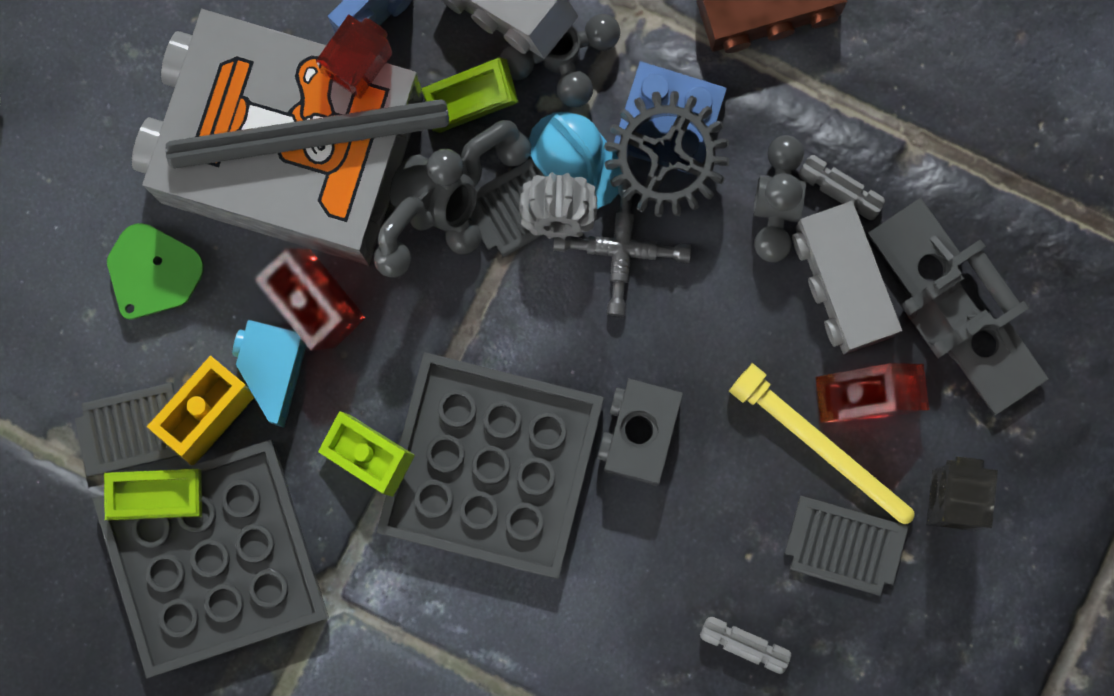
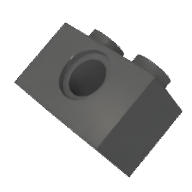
M628 378L626 389L616 387L609 413L618 416L614 434L604 432L597 458L606 461L604 472L654 486L659 485L683 395L682 392ZM641 419L647 422L652 431L651 438L643 444L631 442L625 434V427L630 421Z

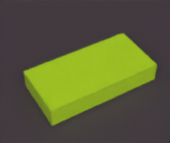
M501 57L422 88L425 102L442 99L447 104L449 125L432 129L439 133L518 103L507 59Z
M181 469L104 473L105 520L202 517L201 470Z

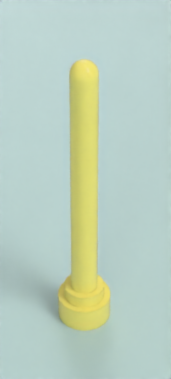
M751 363L729 389V392L742 403L746 400L752 405L758 403L902 524H909L913 521L915 514L909 505L769 389L771 384L764 379L766 374L756 365Z

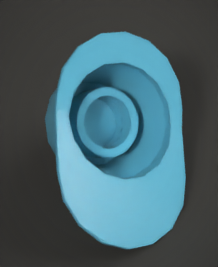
M556 112L541 118L532 128L529 137L531 143L530 156L544 176H549L553 172L556 175L569 173L573 178H585L587 183L595 186L597 209L610 204L619 194L618 186L613 187L610 181L622 174L621 169L607 170L605 168L606 161L618 159V156L615 152H609L604 149L607 141L592 121L585 116L571 112Z

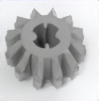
M551 172L549 176L536 175L532 181L523 184L522 193L520 194L519 215L521 216V226L530 230L531 234L546 235L548 239L560 237L565 240L568 236H583L584 232L593 229L597 214V196L595 195V186L587 183L585 178H573L569 173L556 175Z

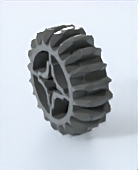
M677 91L671 92L670 105H662L660 93L653 92L652 101L655 107L646 109L644 101L641 98H637L634 100V103L640 114L633 117L626 109H622L619 113L622 119L629 123L625 130L618 125L612 124L609 131L621 137L619 144L613 142L605 143L604 149L606 151L618 152V159L606 161L605 168L607 170L621 169L622 174L614 177L610 182L613 187L620 186L625 182L629 184L630 187L621 196L625 202L631 200L636 192L642 196L637 204V210L644 212L649 200L656 202L655 216H663L664 203H672L674 216H681L682 209L679 201L687 199L690 208L695 211L699 208V204L693 196L700 191L709 200L714 196L712 190L705 186L708 179L717 184L723 183L724 177L713 172L714 165L728 166L729 158L716 156L715 150L727 148L729 141L728 139L713 140L712 134L723 129V124L721 121H717L707 127L704 121L710 117L712 109L706 106L698 116L692 111L696 106V97L690 96L685 108L678 106L679 93ZM662 116L677 117L669 132L662 138L654 139L636 132L643 124L654 118ZM689 123L698 130L704 140L706 147L705 164L694 160L682 149V140ZM678 132L674 151L680 156L681 160L688 162L690 165L687 166L677 161L672 166L669 162V167H662L659 175L655 177L659 168L660 158L654 153L653 149L644 144L648 143L657 147L662 143L664 146V142H671L675 133ZM630 145L645 152L651 158L652 166L644 186L637 181L630 169L628 160ZM672 170H682L698 177L694 183L681 191L674 193L657 192L664 177Z

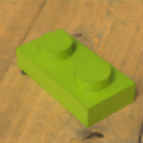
M339 411L318 451L382 494L392 497L415 457L414 454L355 417Z

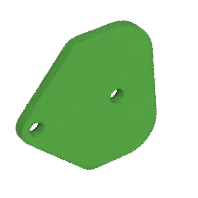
M144 223L133 224L127 227L119 236L107 258V266L120 313L129 320L185 305L191 298L204 273L203 260L194 249ZM162 258V263L155 265V259ZM130 305L134 306L132 313L127 312V307Z

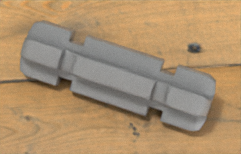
M815 155L807 158L799 172V177L812 186L817 183L821 186L819 190L842 204L853 200L854 206L858 208L857 213L868 220H873L877 217L884 206V197L871 189L869 192L863 190V184L835 167L832 170L825 167L827 163Z
M708 617L700 633L702 640L715 646L721 644L724 646V650L758 665L762 662L765 664V668L778 674L785 672L791 659V652L776 644L769 646L767 640L735 626L729 628L726 622L715 617Z

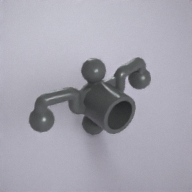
M501 120L471 139L464 146L461 157L451 149H440L432 153L429 159L421 155H413L401 163L392 178L390 186V200L396 209L382 225L378 236L379 247L374 253L375 267L382 275L397 278L405 274L411 266V253L403 243L397 241L398 236L409 222L418 230H426L435 226L446 231V243L457 254L467 255L478 248L481 243V231L478 225L469 218L472 216L476 206L477 194L475 186L478 184L482 174L480 156L496 145V154L505 165L517 167L525 163L531 155V143L528 137L518 130L516 124L510 120Z

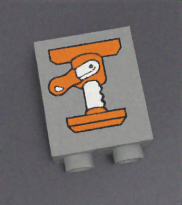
M201 8L193 35L176 31L171 37L164 54L161 80L163 84L175 87L164 121L148 117L143 122L136 137L132 154V168L135 171L146 174L142 185L161 204L369 266L390 202L391 181L397 168L403 161L412 132L176 169L172 168L167 162L166 143L179 139L420 103L423 93L417 72Z

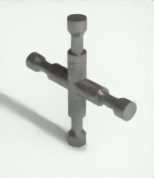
M627 182L618 186L620 196L630 187ZM621 198L620 212L616 213L614 238L589 236L588 239L568 236L564 240L560 237H554L553 251L565 252L569 249L587 250V254L612 256L610 281L613 282L612 299L609 301L607 315L625 316L626 304L623 296L624 285L628 283L630 258L656 260V257L673 258L677 262H690L691 245L679 244L671 247L657 245V242L632 240L634 214H631L632 199L625 202Z

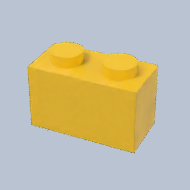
M210 355L147 425V428L192 466L200 460L255 397L241 380Z

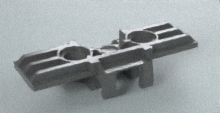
M919 198L867 233L906 289L905 293L909 299L900 305L937 359L948 353L952 360H956L994 416L1049 379L1010 324L1011 320L1029 309V306L1025 301L1021 303L1018 301L984 253L983 249L986 246L981 239L962 252H959L922 198ZM926 256L937 258L943 267L942 276L936 281L925 280L918 271V263L921 258ZM968 261L1004 312L997 319H994L986 309L980 312L960 284V281L964 278L958 267L964 262ZM983 331L994 337L996 349L992 356L981 357L973 351L971 340L975 333Z

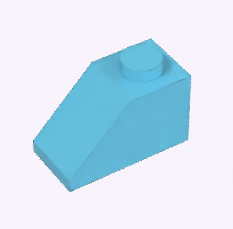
M248 320L246 329H240L237 332L232 355L238 357L236 366L268 422L284 428L308 338L299 332Z

